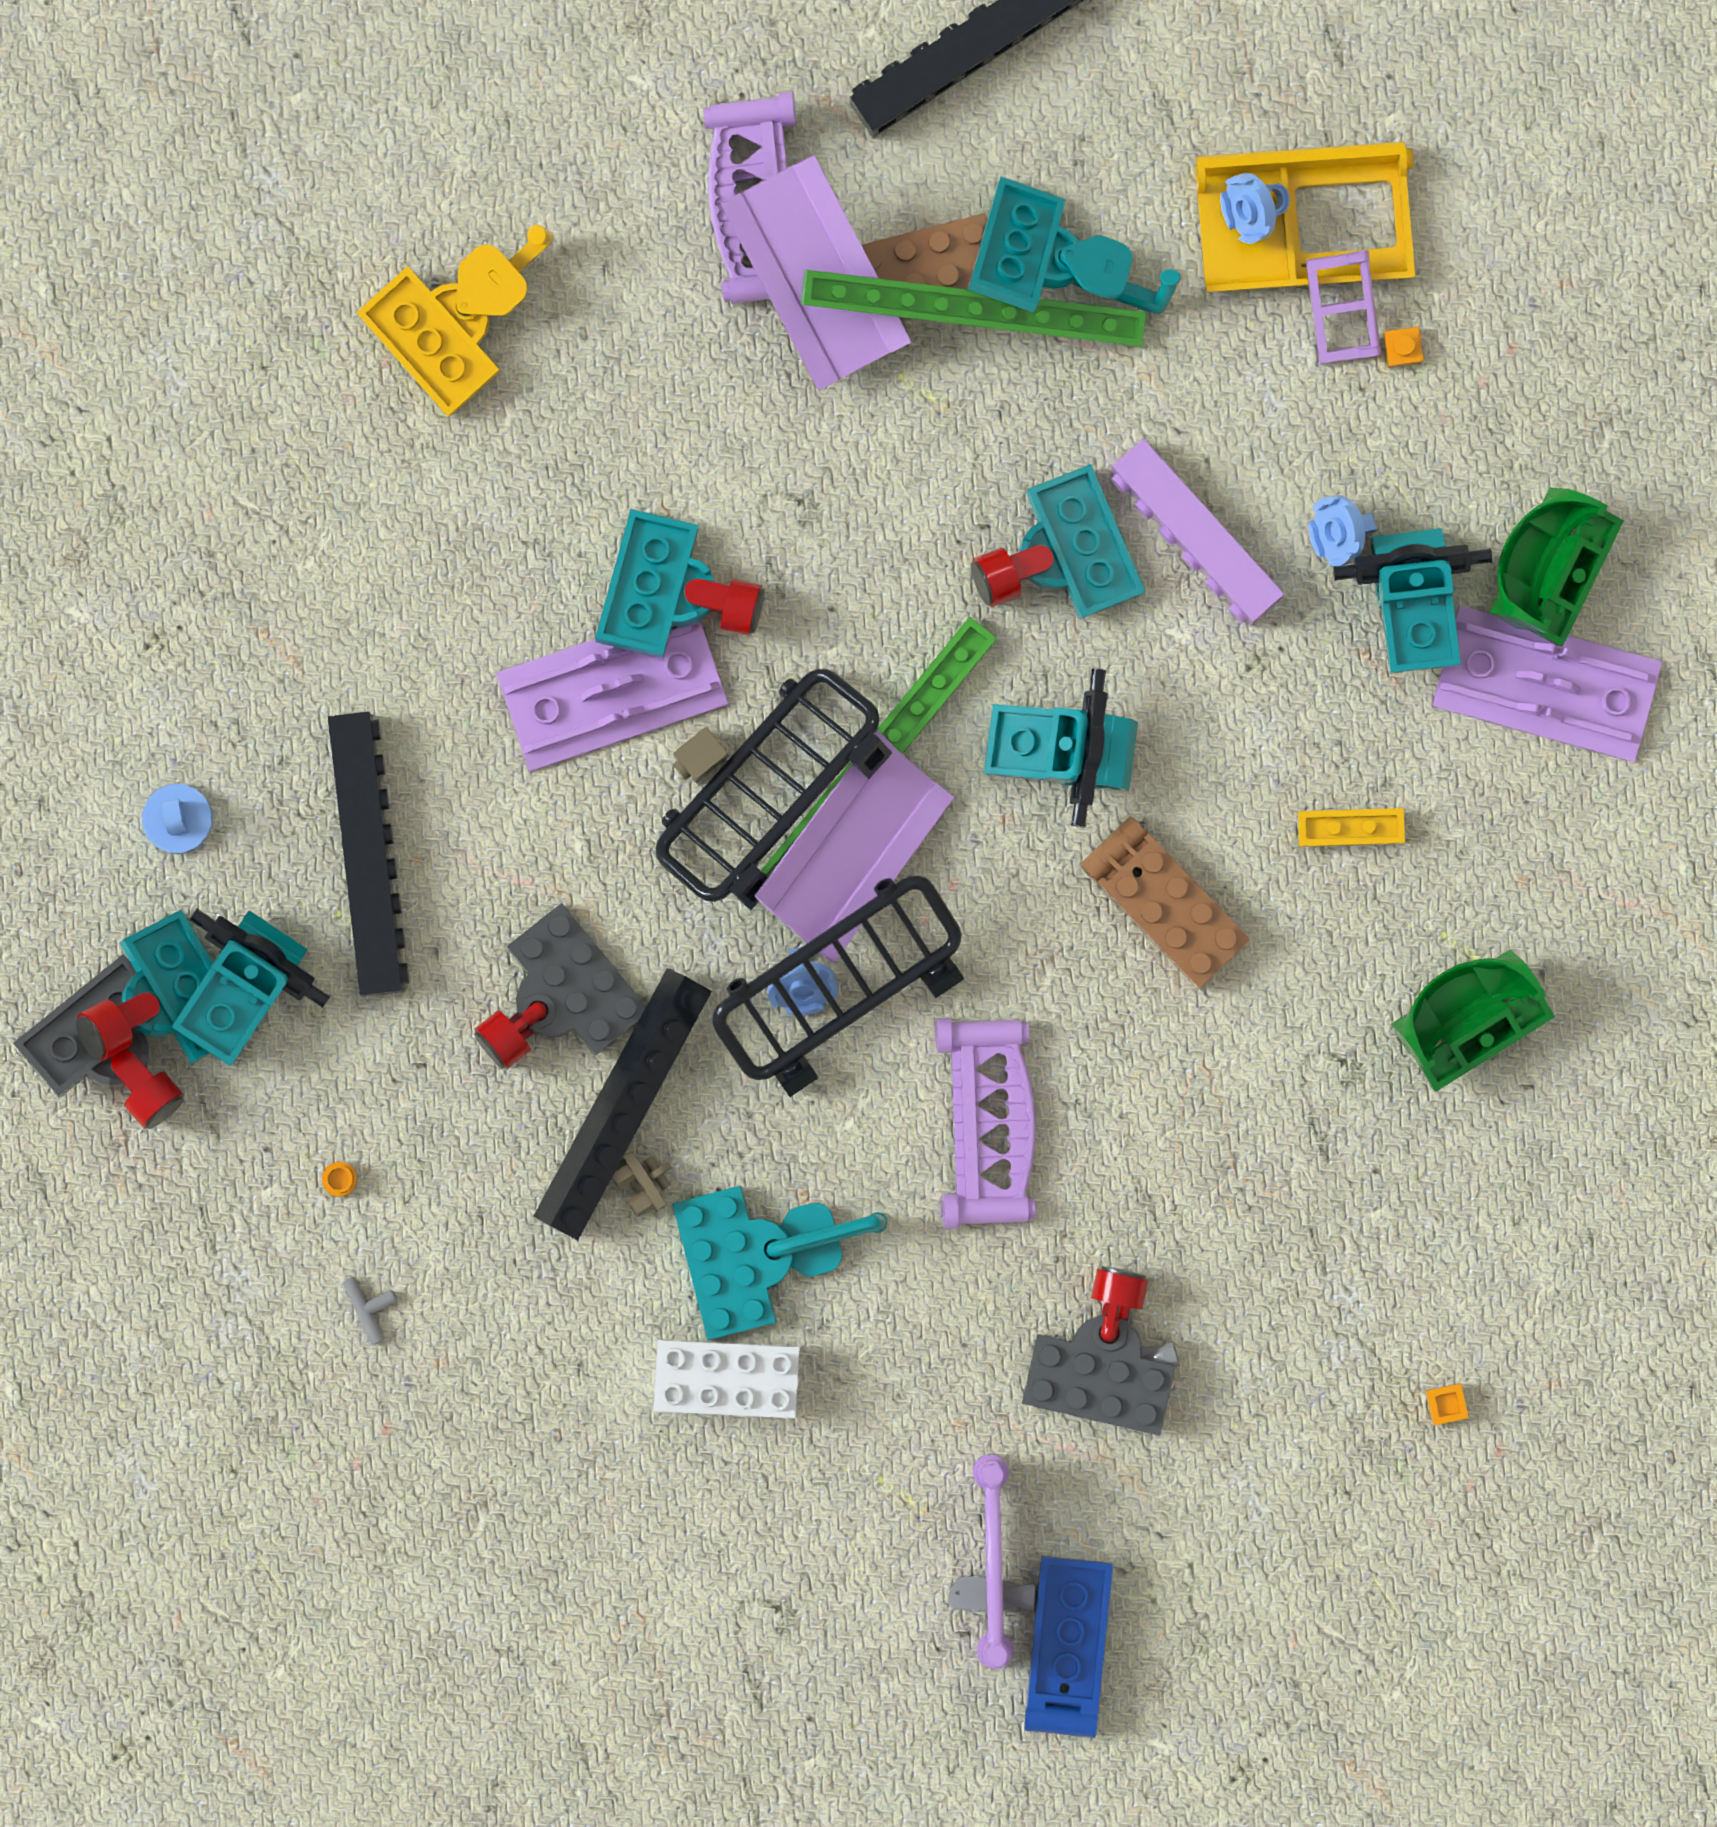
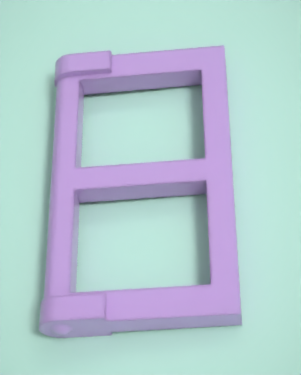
M1368 250L1306 260L1320 364L1382 354L1379 343ZM1360 263L1364 299L1321 305L1317 270ZM1365 309L1370 344L1327 351L1323 316Z

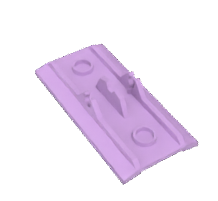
M815 155L784 169L720 204L818 391L871 362L912 343L897 316L800 305L805 269L878 278Z
M1459 605L1455 620L1461 665L1442 668L1432 707L1629 762H1635L1662 661L1569 635L1563 647L1556 646L1529 630L1517 629L1490 613Z
M701 622L687 627L672 626L664 659L596 643L594 639L496 672L529 772L728 705Z
M876 731L874 734L892 752L891 756L870 779L859 772L853 764L850 765L754 896L766 909L807 943L875 898L877 894L874 891V887L879 881L886 878H891L894 881L954 799L953 795L931 780L893 747L879 731ZM862 924L838 939L844 949ZM833 944L819 952L831 962H835L840 956Z

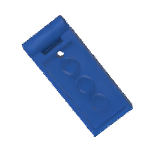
M1041 1555L1024 1731L1088 1738L1096 1737L1113 1570L1112 1563ZM1062 1683L1069 1685V1689L1066 1692L1059 1690Z

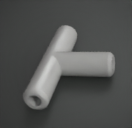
M351 1277L345 1280L343 1286L371 1344L376 1345L384 1341V1336L373 1314L397 1303L398 1299L394 1291L389 1290L366 1301L356 1278Z

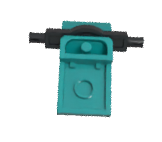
M1442 528L1372 536L1370 538L1372 555L1356 557L1355 564L1333 566L1334 581L1356 578L1358 585L1376 584L1378 608H1382L1390 674L1461 665L1452 596L1454 593L1452 574L1468 573L1471 570V565L1492 563L1491 548L1469 551L1466 544L1446 547Z
M1091 669L1089 691L1084 693L1082 710L1056 707L1054 709L999 704H993L984 773L992 776L1055 781L1061 785L1072 786L1070 804H1074L1071 826L1086 827L1088 806L1093 804L1095 788L1129 791L1138 722L1130 718L1105 714L1107 692H1103L1107 671L1103 669Z
M197 908L189 921L207 931L205 939L222 951L171 1028L231 1066L282 990L299 1001L305 996L321 1008L327 1003L330 995L312 985L315 978L298 967L308 949L256 914L248 911L237 927L222 916H218L214 920Z

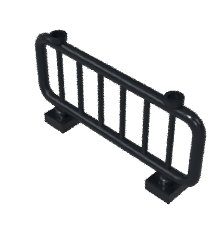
M816 669L806 674L799 682H796L794 679L786 680L779 690L780 696L784 699L682 812H679L677 809H671L664 815L662 825L666 827V830L661 834L656 844L657 860L697 897L705 901L716 902L732 893L749 910H752L759 902L754 896L768 878L756 865L842 769L851 761L859 772L870 779L891 756L892 752L874 734L878 729L880 721L878 709L835 672L828 669ZM818 683L828 684L865 715L864 725L853 737L804 697L814 685ZM799 702L848 742L830 763L781 724L783 719ZM775 728L825 768L807 789L802 787L757 749ZM752 754L801 794L783 815L778 813L734 776ZM728 780L777 820L759 842L710 801ZM705 806L753 846V849L735 868L687 828ZM681 832L730 873L719 886L714 888L707 887L671 856L669 852L670 846Z
M919 875L908 876L896 884L891 878L879 881L874 887L877 896L751 982L747 983L744 978H737L727 986V992L730 996L716 1007L712 1023L715 1032L745 1075L754 1080H767L775 1076L788 1096L791 1097L819 1078L804 1056L919 978H921L935 998L965 979L950 959L961 944L962 933L959 924L935 886L927 878ZM911 890H920L948 934L946 943L930 953L897 901L898 898ZM890 904L925 956V958L901 973L867 920ZM860 924L863 925L895 975L894 979L873 993L838 940ZM833 944L866 995V998L844 1013L809 961L811 957ZM802 963L837 1015L835 1019L816 1032H813L779 980ZM771 984L775 985L808 1036L786 1052H784L750 1001L752 997ZM743 1003L779 1056L765 1066H756L727 1024L728 1015Z

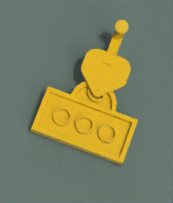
M533 225L529 228L527 232L529 242L509 260L499 249L492 245L478 246L460 262L458 267V283L443 284L432 291L407 266L356 312L448 417L454 415L501 372L500 368L479 344L487 334L490 323L489 315L505 316L526 297L527 283L520 272L554 241L553 233L541 225Z

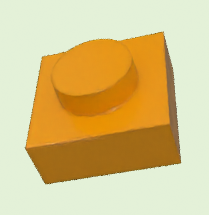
M1419 327L1384 331L1383 339L1388 368L1423 363Z
M1461 1383L1425 1390L1434 1426L1469 1418Z

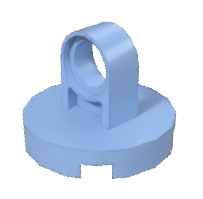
M1246 172L1227 179L1224 183L1228 184L1227 190L1221 193L1220 203L1228 228L1230 230L1236 228L1238 233L1242 235L1238 239L1244 243L1253 244L1268 238L1275 228L1276 216L1284 213L1289 206L1290 198L1287 189L1279 183L1265 185L1257 176ZM1271 190H1272V191L1276 194V196H1277V204H1276V206H1275V204H1274V202H1273V199H1272V196H1271V193H1270Z
M1342 495L1321 498L1315 503L1312 510H1316L1314 520L1309 521L1308 524L1310 542L1319 558L1326 557L1330 561L1328 564L1331 566L1353 563L1355 558L1361 555L1364 548L1365 535L1378 530L1373 513L1361 515L1357 506L1350 499Z
M169 784L157 789L147 799L142 812V826L147 838L157 848L171 854H186L198 849L208 837L213 827V811L208 800L197 789L185 784Z
M800 948L789 949V955ZM810 962L833 998L836 999L838 984L833 970L824 964ZM803 963L779 979L802 1015L820 1012L825 1009L824 1003L827 1000ZM771 984L768 986V999L772 1007L777 1009V1005L784 1007L787 1014L794 1015L775 985Z

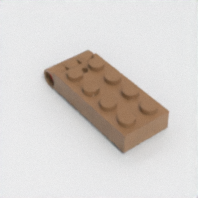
M984 213L862 244V247L879 279L968 290L987 218Z
M1131 816L1080 863L1081 868L1091 879L1098 884L1197 989L1204 985L1250 941L1248 936ZM1134 868L1140 869V877H1135L1132 874Z

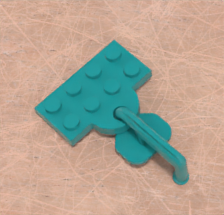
M1000 176L968 290L1033 313L1038 305L1042 287L1056 289L1067 287L1070 284L1098 296L1114 299L1150 313H1162L1166 309L1177 288V284L1180 282V274L1176 270L1168 269L1161 273V286L1157 292L1127 282L1132 263V253L1125 244L1102 235H1096L1079 241L1070 231L1059 226L1066 199Z
M742 1185L672 1204L708 1340L776 1323L777 1318L769 1287L781 1282L790 1272L791 1268L808 1277L833 1271L842 1261L843 1254L839 1240L870 1232L881 1233L888 1225L886 1216L880 1212H874L870 1216L835 1225L832 1212L821 1203H811L791 1209L781 1225L767 1219H750Z

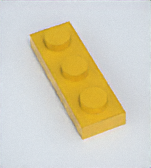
M1404 808L1297 812L1299 847L1405 843Z

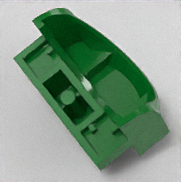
M1549 487L1543 502L1518 522L1504 544L1497 571L1498 594L1489 613L1517 629L1529 630L1556 646L1563 647L1624 520L1606 511L1608 505L1588 495L1571 489ZM1578 527L1575 536L1570 535ZM1538 601L1542 602V604H1541V606H1540L1539 609H1538Z
M1509 949L1497 958L1472 960L1444 971L1424 987L1410 1011L1391 1023L1407 1052L1417 1062L1431 1088L1437 1092L1555 1018L1544 998L1547 996L1532 971L1518 955ZM1514 997L1513 999H1511L1510 1001H1508V1002H1506V1003H1504V1002L1502 1001V1000H1504V999ZM1441 1039V1041H1442L1443 1043H1441V1044H1439L1438 1046H1436V1044L1438 1043V1041Z

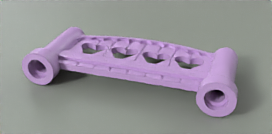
M793 91L778 92V97L713 104L710 105V108H703L705 129H712L714 131L709 163L708 192L711 220L716 241L726 269L729 272L728 281H722L724 302L731 301V304L770 300L754 267L746 268L742 265V258L745 254L741 251V243L720 204L735 196L734 191L738 185L733 181V175L736 171L743 170L764 181L787 168L783 127L797 125ZM736 135L761 146L758 151L742 164H734L731 161V154L734 150L729 146V141Z
M936 1018L937 1053H951L956 1194H942L943 1229H958L960 1224L1017 1223L1035 1219V1199L1026 1196L1032 1170L1036 1137L1033 1092L1028 1070L1021 1052L1022 1043H1029L1028 1022H1021V1020L951 1022V1018ZM1002 1054L1007 1059V1064L1003 1068L1007 1073V1080L1002 1084H998L975 1069L994 1055ZM997 1089H1003L1008 1094V1100L1005 1105L1008 1107L1009 1113L1006 1118L999 1119L976 1104ZM1004 1124L1009 1128V1136L1006 1140L1010 1144V1149L1006 1154H999L977 1139L997 1125ZM1001 1159L1007 1160L1011 1165L1010 1172L1007 1174L1011 1178V1185L1005 1190L979 1176V1174Z
M987 1454L980 1457L973 1467V1477L976 1483L984 1489L988 1625V1633L978 1642L977 1654L985 1666L1001 1669L1008 1664L1013 1653L1010 1640L1003 1634L1000 1487L1007 1481L1009 1472L1007 1464L1001 1457Z

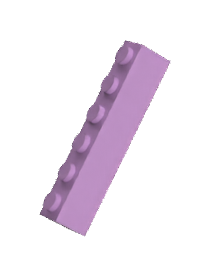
M1144 438L1112 466L1110 472L1114 475L1111 478L1114 485L1123 494L1129 491L1137 500L1134 506L1147 520L1152 517L1161 527L1158 529L1161 537L1170 546L1174 543L1177 544L1184 552L1181 556L1183 561L1194 572L1199 569L1206 576L1205 585L1216 597L1219 598L1221 595L1225 597L1231 604L1228 610L1241 624L1246 621L1252 626L1282 599L1284 593Z

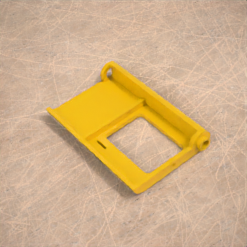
M1405 142L1196 156L1195 174L1206 292L1309 285L1306 260L1360 250L1303 253L1299 243L1296 190L1307 187L1387 182L1392 188L1396 245L1391 248L1363 249L1369 251L1371 281L1415 278L1407 186V169H1413L1412 148H1406ZM1245 172L1254 174L1265 185L1278 183L1283 185L1287 189L1290 198L1287 210L1281 215L1276 216L1275 228L1271 235L1253 244L1241 242L1238 238L1242 235L1238 233L1236 228L1231 230L1228 228L1220 203L1221 193L1227 190L1228 184H1224L1226 180ZM1271 190L1270 193H1271L1273 202H1274V204H1275V206H1276V204H1277V196H1276V194ZM1360 263L1317 270L1318 284L1362 281Z

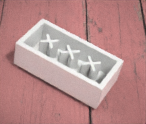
M657 1340L654 1411L796 1419L800 1347Z

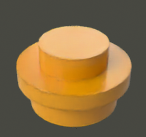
M338 1161L331 1163L322 1174L323 1187L333 1196H346L357 1185V1173L346 1162Z

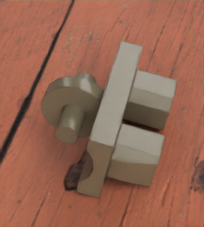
M631 1151L623 1156L622 1163L618 1165L611 1179L619 1190L634 1180L642 1190V1192L627 1201L636 1217L647 1214L652 1210L658 1212L667 1204L652 1181L656 1180L662 1191L671 1186L664 1173L672 1167L669 1162L659 1167L653 1156L643 1161L650 1171L647 1175Z

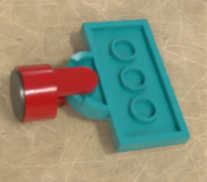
M1091 464L1025 491L1038 523L1027 531L1020 542L1018 553L1009 556L1006 550L1001 547L973 558L971 563V573L976 589L984 603L991 607L1020 597L1022 593L1020 581L1026 578L1041 588L1050 590L1066 588L1080 620L1145 593V589Z
M630 509L595 636V642L664 659L672 626L687 627L699 623L712 611L722 614L721 630L751 636L752 633H755L759 623L765 589H762L760 584L732 578L729 586L715 583L711 570L702 561L691 558L699 531L698 525Z
M179 910L132 934L119 943L137 972L127 982L122 992V1004L117 1006L110 1000H103L77 1015L76 1030L85 1049L94 1058L104 1061L129 1048L133 1041L131 1032L133 1028L152 1037L161 1038L174 1034L191 1064L210 1054L171 1028L213 964L182 910Z

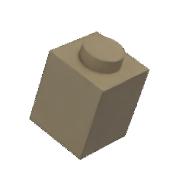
M704 727L673 753L677 759L673 766L685 781L691 777L697 783L729 756L707 727Z

